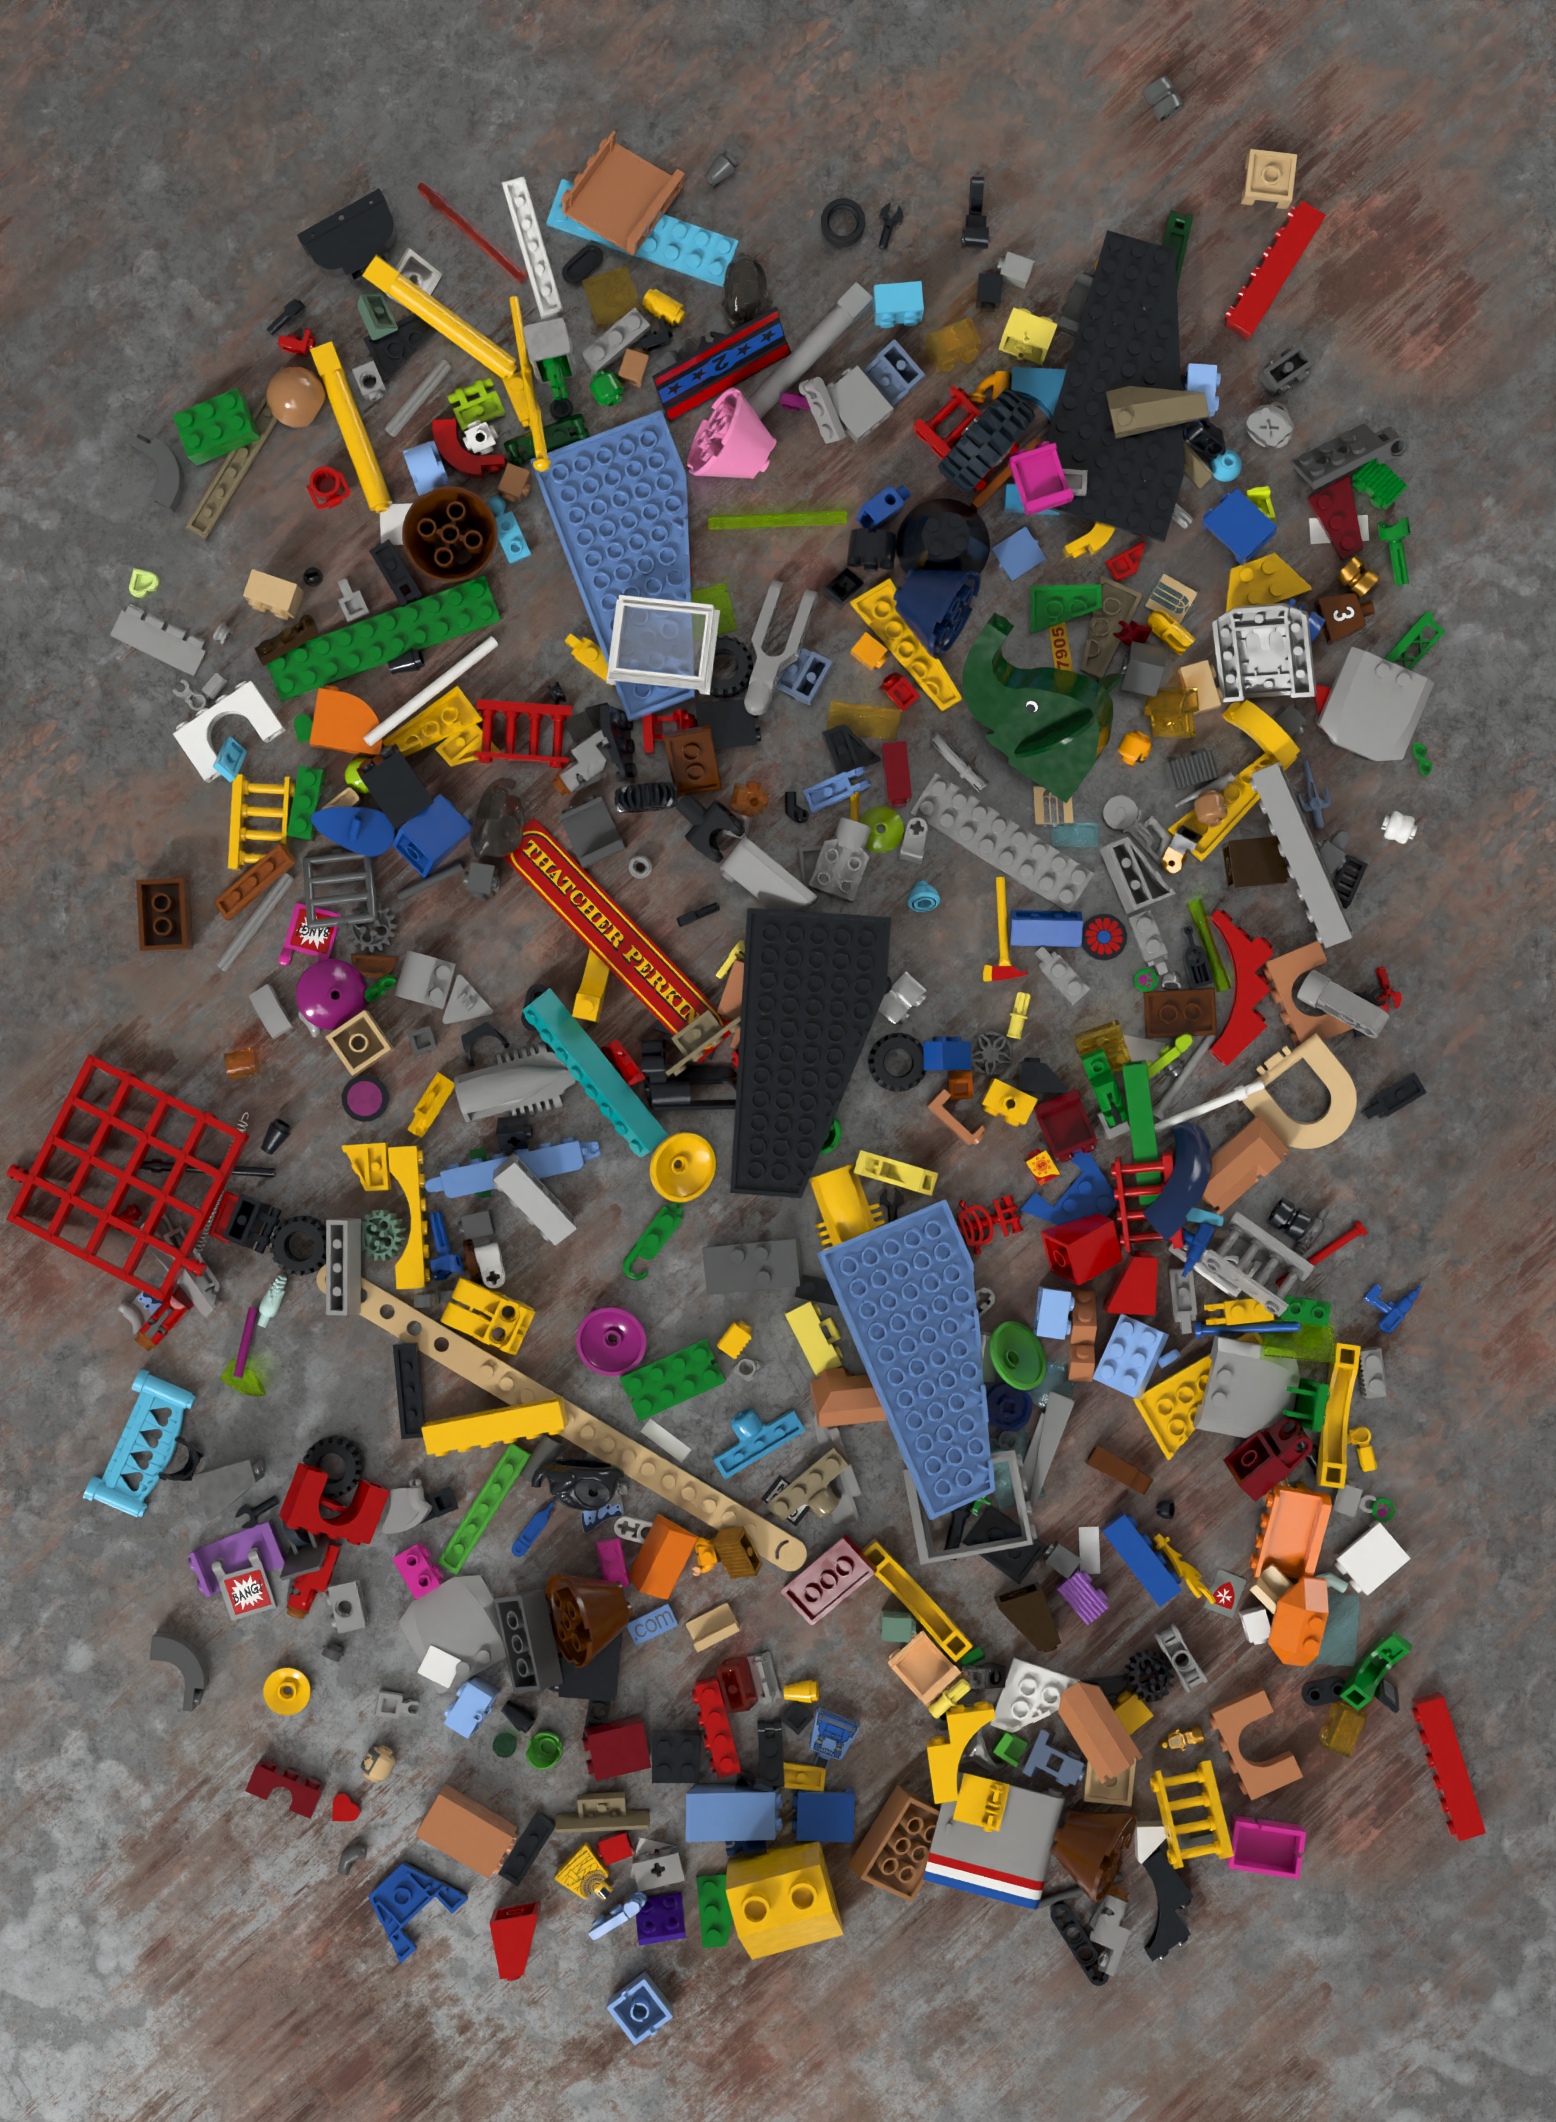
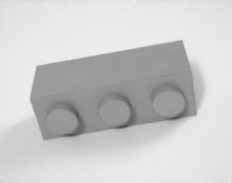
M634 307L581 353L583 361L594 374L601 370L607 371L625 355L626 348L631 350L640 342V339L644 338L645 334L651 332L650 324Z

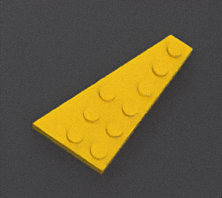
M1244 1333L1235 1338L1265 1345L1259 1333ZM1211 1353L1145 1390L1141 1400L1132 1398L1168 1461L1196 1429L1193 1427L1198 1403L1202 1404L1212 1359H1210Z

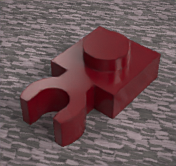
M1133 620L1130 625L1125 621H1119L1118 624L1123 628L1119 633L1114 632L1113 636L1128 646L1131 645L1132 641L1145 644L1152 628L1147 624Z

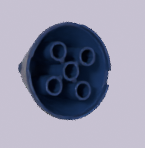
M911 568L906 575L905 584L902 588L899 587L894 594L893 600L897 601L895 606L896 612L927 653L935 659H939L940 656L938 654L940 652L945 654L951 648L973 610L969 605L973 596L978 597L981 584V576L976 571L915 570Z

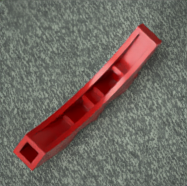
M1217 909L1208 918L1220 931L1229 949L1234 967L1235 990L1228 1020L1208 1051L1223 1066H1228L1267 1027L1264 1023L1265 1017L1257 1010L1253 1012L1251 1009L1271 990L1267 986L1269 981L1262 974L1256 975L1255 972L1274 952L1271 950L1272 944L1265 937L1260 939L1256 936L1249 941L1248 938L1250 936L1241 927L1237 929L1231 923L1233 919L1226 911L1222 910L1220 912Z

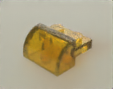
M1159 687L1156 697L1148 696L1144 713L1145 715H1151L1153 737L1190 738L1195 736L1193 712L1199 711L1197 687Z
M1118 1020L1073 1035L1077 1048L1076 1052L1087 1080L1088 1077L1080 1056L1096 1049L1103 1048L1113 1074L1123 1071V1062H1131L1129 1050L1125 1044Z

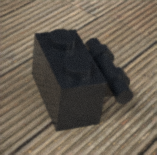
M241 1194L222 1238L253 1249L257 1241L258 1243L254 1251L263 1254L266 1246L270 1245V1237L275 1226L278 1227L280 1222L278 1218L282 1210L273 1207L270 1215H268L271 1207L270 1204ZM266 1222L262 1234L260 1235L259 1233L263 1226V1223Z

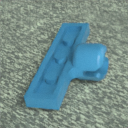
M747 1409L737 1414L731 1420V1426L739 1438L738 1442L712 1457L724 1479H727L806 1430L793 1409L767 1424L762 1423L755 1410Z

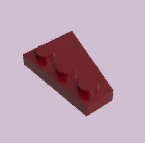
M1348 475L1307 499L1309 506L1341 561L1363 549Z

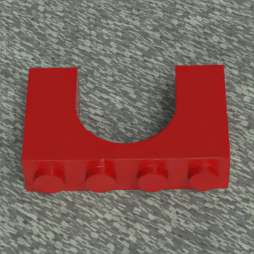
M298 1463L279 1513V1517L286 1522L285 1526L298 1530L299 1527L306 1528L307 1532L319 1535L320 1532L326 1533L327 1537L334 1540H340L341 1537L346 1538L349 1543L354 1545H360L361 1543L370 1545L390 1491L381 1484L360 1479L348 1509L335 1518H322L319 1513V1500L329 1475L318 1467Z

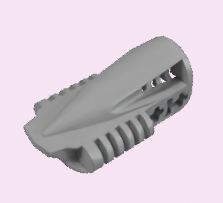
M544 1041L537 1043L539 1053L536 1052L534 1044L529 1045L530 1056L526 1047H521L523 1058H520L518 1049H514L513 1055L515 1060L512 1061L510 1052L507 1051L505 1052V1063L501 1053L496 1054L498 1065L453 1078L457 1099L466 1122H472L507 1111H512L513 1116H519L518 1108H520L521 1115L527 1117L525 1106H528L532 1116L536 1114L534 1104L537 1105L539 1113L544 1112L543 1101L547 1111L552 1110L550 1099H553L555 1108L563 1107L567 1088L576 1083V1080L571 1076L570 1070L564 1062H561L556 1057L555 1052Z

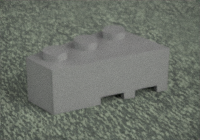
M1129 837L1099 849L1126 914L1176 894L1162 880V876L1158 871H1155L1146 861V857Z

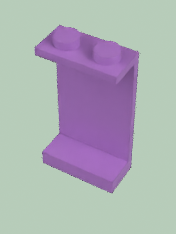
M267 1520L253 1528L245 1529L189 1553L190 1558H188L190 1568L193 1572L196 1571L199 1578L197 1580L198 1588L202 1594L205 1593L206 1598L221 1591L217 1577L212 1570L214 1559L222 1558L226 1573L252 1566L248 1558V1552L251 1548L258 1547L265 1572L284 1566L287 1555L273 1520Z

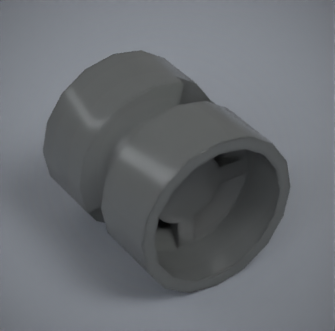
M1164 76L1154 81L1142 92L1148 105H1154L1152 110L1158 122H1163L1173 117L1185 106L1180 95L1173 93L1175 86L1169 76Z

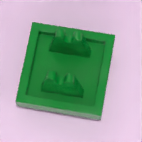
M1301 1377L1299 1387L1287 1386L1286 1390L1297 1393L1294 1411L1283 1409L1282 1414L1296 1418L1303 1428L1321 1432L1322 1426L1325 1423L1324 1412L1326 1403L1330 1397L1329 1385Z

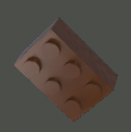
M182 877L136 880L140 951L193 950L189 879Z

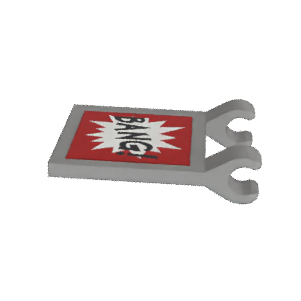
M258 1547L251 1548L248 1552V1558L252 1566L226 1573L222 1558L213 1560L212 1570L217 1577L231 1621L277 1607Z

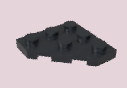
M610 705L600 706L601 730L603 736L607 737V740L611 743L608 746V751L612 763H615L616 767L620 770L616 773L618 781L624 784L634 783L637 769L632 757V753H635V744L633 739H631L633 721H628L623 710Z

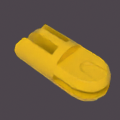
M1155 610L1149 615L1147 619L1148 626L1178 655H1183L1190 645L1194 643L1195 638L1167 612Z

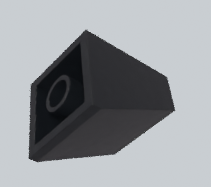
M396 743L392 746L384 747L379 752V755L373 759L364 760L359 765V768L356 769L361 780L394 829L434 803L426 786Z

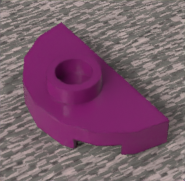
M781 393L779 395V403L782 408L792 411H799L802 408L808 409L811 412L807 398H804L801 393Z

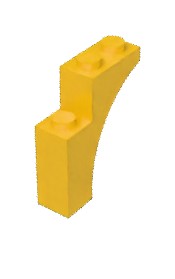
M981 1701L974 1703V1706L964 1707V1705L951 1706L946 1711L949 1738L945 1739L944 1736L932 1737L931 1741H926L935 1804L959 1801L957 1770L961 1755L971 1737L982 1726L995 1719L993 1704Z

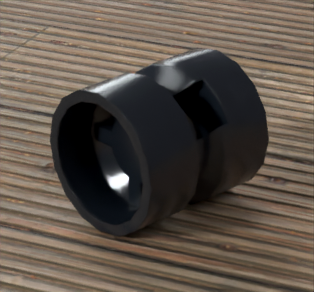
M1282 1197L1272 1210L1267 1223L1278 1230L1283 1228L1286 1235L1298 1240L1307 1228L1312 1214L1302 1208L1295 1209L1294 1203Z

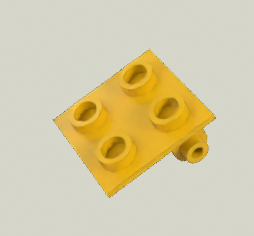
M964 1773L958 1795L959 1801L956 1803L953 1820L983 1827V1830L987 1832H992V1830L999 1831L1010 1784Z

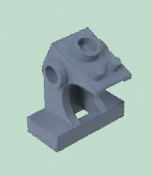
M1048 1728L1041 1729L1022 1773L1033 1777L1037 1776L1039 1770L1042 1769L1055 1776V1780L1065 1786H1069V1783L1075 1785L1077 1780L1081 1781L1086 1771L1082 1755L1071 1749L1066 1753L1056 1748L1052 1744L1056 1732ZM1052 1754L1064 1759L1060 1770L1048 1765Z

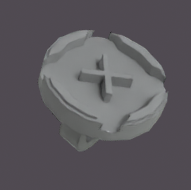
M1273 402L1271 405H1262L1255 408L1247 420L1249 436L1256 443L1267 448L1270 446L1281 448L1286 445L1294 431V425L1289 412L1280 402Z

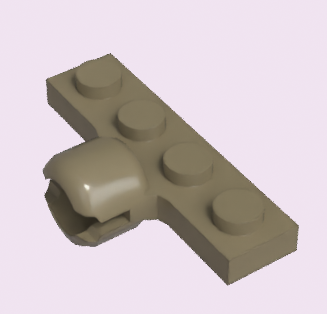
M836 1445L833 1446L769 1500L766 1506L781 1523L802 1505L809 1506L819 1518L826 1517L840 1502V1498L830 1488L829 1482L845 1470L851 1462Z

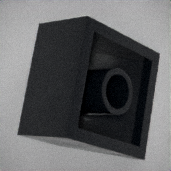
M1026 1057L1024 1062H1018L1016 1089L1020 1091L1068 1093V1088L1046 1063H1040V1058Z

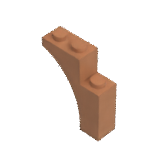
M738 956L732 966L717 1013L721 1014L722 1019L731 1022L741 1015L744 959ZM740 1028L735 1031L730 1045L731 1048L738 1051Z

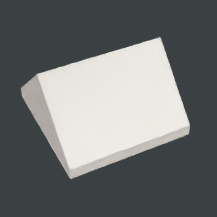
M410 248L406 249L395 268L429 295L432 294L443 275ZM386 293L388 298L402 305L400 302H398L396 299H394L392 296Z

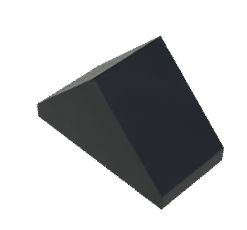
M846 568L825 586L823 596L841 610L862 587L864 582Z

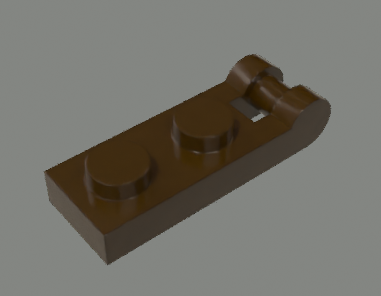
M310 615L302 616L300 623L282 630L277 636L270 640H264L259 646L255 647L262 665L265 666L318 635V628L313 617Z

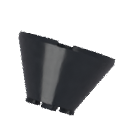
M948 498L929 500L915 507L903 520L896 540L897 557L906 575L911 568L915 570H972L980 574L989 557V533L980 515L965 503Z

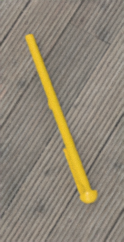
M513 296L509 300L536 454V461L533 462V466L537 471L544 472L549 469L551 460L547 456L540 410H537L531 374L532 367L526 349L519 298Z

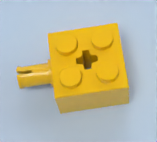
M993 1078L979 1104L984 1106L982 1111L992 1116H997L999 1113L1005 1116L1003 1121L1018 1127L1019 1124H1026L1038 1099Z

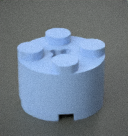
M434 441L426 442L403 451L419 496L432 491V489L450 485Z

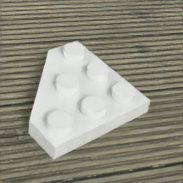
M1013 1656L1006 1675L1005 1688L1001 1689L994 1709L995 1719L990 1721V1725L1013 1733L1032 1722L1035 1723L1057 1711L1062 1692L1080 1680Z

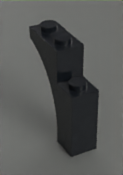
M1159 1846L1142 1863L1153 1881L1157 1896L1156 1924L1149 1941L1144 1947L1152 1962L1156 1959H1163L1168 1955V1950L1175 1945L1181 1946L1188 1940V1936L1191 1933L1176 1910L1187 1907L1191 1903V1899L1194 1898L1186 1883L1176 1869H1174L1173 1865H1170L1168 1858Z

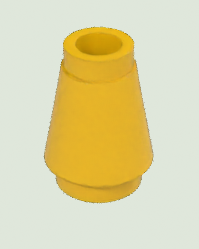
M810 1679L784 1685L785 1700L806 1703L818 1701V1682H813Z

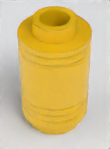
M649 289L642 300L644 310L658 318H662L664 322L669 323L671 326H675L676 323L681 324L686 315L683 304L657 289Z

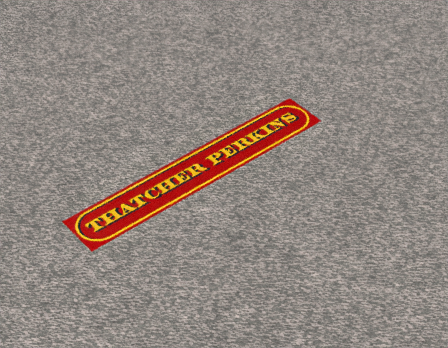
M535 818L528 822L497 851L673 1036L709 1009L723 1028L730 1023L721 1018V1014L717 1013L718 1009ZM730 1030L722 1035L724 1040L731 1034ZM722 1042L714 1048L710 1044L703 1049L706 1054L697 1061L699 1063L702 1062Z

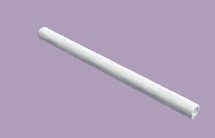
M492 636L365 735L363 737L365 742L370 747L495 649L498 646L496 640Z

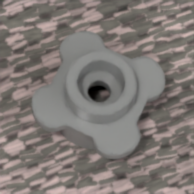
M743 1353L739 1356V1362L733 1366L732 1371L735 1375L739 1374L744 1377L745 1381L753 1380L754 1372L760 1368V1363L758 1360L753 1361L747 1354ZM745 1365L749 1367L747 1370L744 1369Z

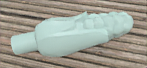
M285 1274L278 1275L261 1301L259 1311L262 1314L257 1325L266 1328L270 1317H274L279 1311L281 1300L285 1294L284 1289L287 1281Z

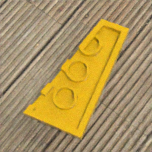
M457 685L384 739L383 744L386 747L396 743L406 757L483 719Z

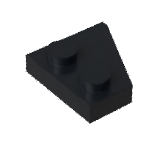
M845 724L822 732L837 775L881 761V758L866 746V743L853 734V731Z

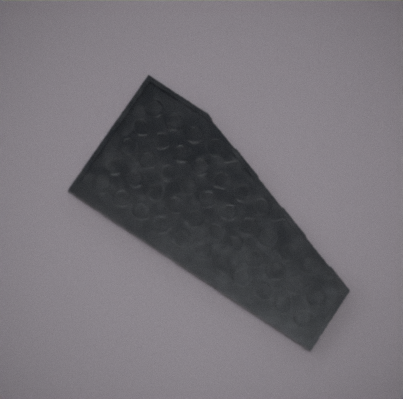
M1107 230L1046 442L1049 441V444L1056 443V451L1062 469L1088 470L1086 495H1073L1072 502L1049 510L1164 543L1185 474L1183 423L1116 439L1106 391L1128 386L1181 391L1176 253L1174 249Z
M747 908L730 1193L802 1198L887 990L891 917Z

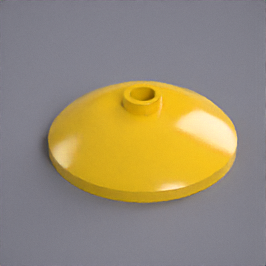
M681 1132L666 1138L655 1150L650 1163V1178L655 1190L664 1198L674 1202H687L697 1198L709 1187L716 1170L714 1151L704 1138L694 1133ZM678 1160L677 1166L674 1167L675 1161Z

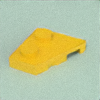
M388 1142L342 1145V1150L353 1165L351 1166L355 1173L359 1175L360 1182L365 1191L391 1190Z

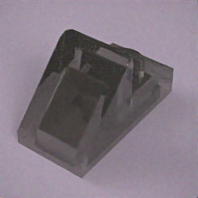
M608 702L587 707L584 712L566 719L565 723L573 742H577L601 730L600 706L609 705Z

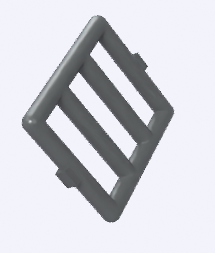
M334 849L332 853L305 856L303 858L306 920L309 929L335 926L338 929H345L351 924L374 922L377 920L373 857L364 856L353 851L342 852V849ZM364 859V870L313 877L312 865ZM365 880L366 892L318 898L314 896V886ZM367 901L368 913L316 919L315 907Z

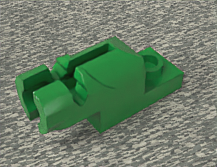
M1101 1047L1080 1056L1091 1089L1109 1126L1116 1125L1110 1112L1112 1109L1110 1102L1114 1103L1122 1121H1126L1129 1116L1103 1048Z

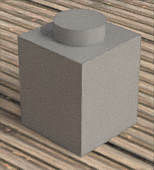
M1007 252L1005 259L1000 258L996 271L1003 275L1002 282L1025 289L1034 260Z

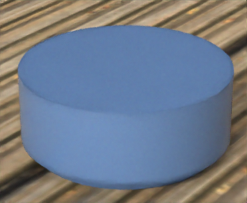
M1173 1349L1160 1357L1158 1364L1163 1368L1179 1358L1181 1354L1177 1349Z

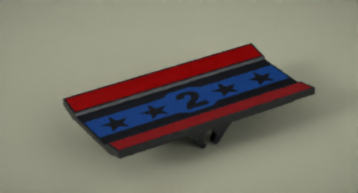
M777 307L772 308L728 334L711 331L710 336L714 338L713 342H706L705 336H702L698 351L652 376L654 386L669 422L791 354Z

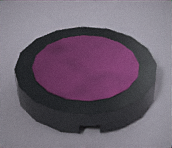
M370 1075L357 1076L351 1079L344 1087L341 1095L342 1106L345 1112L352 1119L361 1122L380 1118L389 1104V1092L385 1084L378 1078Z

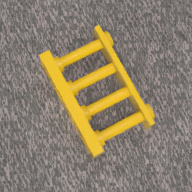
M237 774L232 782L229 869L242 870V865H245V863H258L267 855L248 854L246 851H243V842H246L247 839L281 841L290 851V837L287 836L292 809V797H294L296 783H293L291 777H285L284 785L250 783L246 780V776ZM249 792L284 794L283 808L250 807L248 804H245V797L249 795ZM248 816L283 818L282 832L247 830L244 827V818H248Z
M1211 1760L1196 1764L1197 1769H1195V1772L1165 1778L1162 1777L1161 1770L1151 1774L1150 1786L1152 1791L1156 1792L1169 1846L1167 1858L1170 1865L1173 1864L1174 1869L1184 1867L1183 1859L1212 1853L1218 1855L1219 1860L1234 1856ZM1195 1781L1201 1783L1203 1790L1201 1795L1168 1802L1165 1787ZM1200 1805L1207 1807L1209 1816L1205 1820L1174 1826L1171 1811ZM1205 1829L1213 1831L1214 1840L1211 1844L1179 1849L1177 1835Z

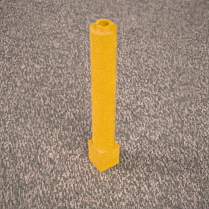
M376 254L362 276L383 292L388 293L502 379L505 376L509 378L518 367L514 364L516 362L514 357Z
M331 341L310 349L312 357L324 384L371 511H376V513L385 512L390 509L389 505L392 504V500L346 379L336 347Z

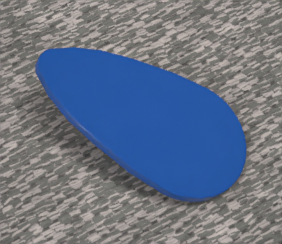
M331 807L319 810L311 815L312 824L325 837L350 851L364 856L373 857L383 854L390 848L394 840V827L386 815L378 810L362 807Z

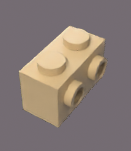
M1208 660L1181 667L1178 670L1191 716L1221 706L1220 701H1223L1222 692L1219 687L1216 688L1215 686L1216 672L1214 666L1209 665Z

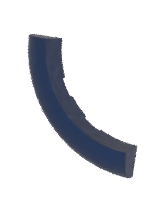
M1195 1123L1178 1124L1170 1129L1176 1141L1174 1168L1162 1192L1143 1212L1146 1219L1166 1241L1186 1223V1215L1193 1205L1197 1206L1211 1174L1212 1160L1209 1157L1211 1145L1204 1130Z

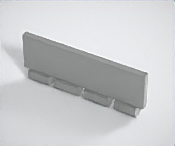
M132 604L128 605L126 611L121 610L110 636L194 677L196 676L207 652L203 650L206 640L190 634L187 641H185L187 631L171 623L166 631H164L165 620L150 613L147 614L145 620H142L145 611Z

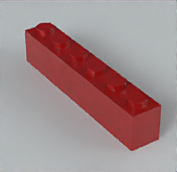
M1304 201L1298 207H1292L1286 217L1290 220L1287 226L1281 225L1274 236L1277 239L1274 247L1270 245L1267 247L1262 255V258L1265 259L1261 267L1256 265L1249 278L1253 279L1249 287L1244 285L1237 296L1241 300L1236 307L1231 305L1226 313L1225 318L1228 319L1225 324L1226 328L1247 341L1250 339L1326 216L1325 214Z
M1437 1692L1412 1700L1414 1708H1411V1713L1414 1721L1419 1722L1421 1730L1418 1731V1736L1421 1744H1425L1428 1751L1425 1754L1426 1762L1429 1768H1433L1435 1776H1432V1781L1435 1789L1440 1790L1442 1798L1439 1799V1804L1442 1812L1447 1813L1449 1821L1446 1822V1827L1450 1836L1453 1835L1460 1842L1486 1834L1444 1696Z

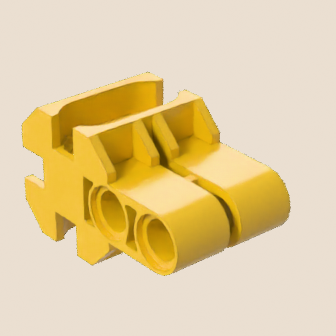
M460 1277L451 1297L468 1305V1308L449 1301L440 1321L471 1335L483 1343L494 1345L506 1353L516 1355L534 1317V1308L521 1301H515L498 1291L488 1289ZM506 1306L514 1308V1313L510 1317L502 1315V1309ZM475 1308L479 1311H482L485 1314L473 1311V1309ZM495 1328H503L504 1335L501 1338L492 1337V1331Z

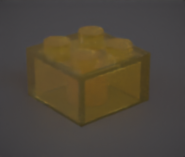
M968 317L928 334L925 349L935 373L938 371L945 373L954 369L957 363L963 361L966 364L974 361L977 358L976 355H979L982 342L972 318Z

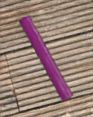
M249 1307L233 1374V1377L243 1378L257 1317V1308Z

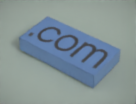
M666 1603L629 1621L627 1628L637 1646L678 1626L679 1623L669 1603Z

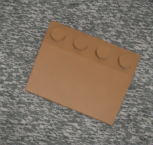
M897 1784L848 1866L860 1879L913 1902L925 1882L923 1877L940 1808L915 1792Z

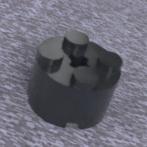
M869 528L851 530L847 556L848 566H864V570L868 572H877L878 568L885 570L894 569L896 535L894 533L876 529V532H868Z

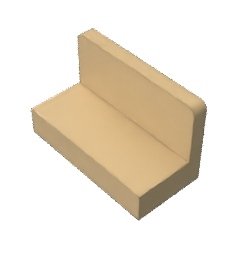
M1272 1563L1261 1571L1259 1578H1251L1249 1590L1274 1614L1278 1599L1294 1584Z
M727 1602L686 1623V1627L694 1640L693 1645L697 1653L740 1631V1626Z

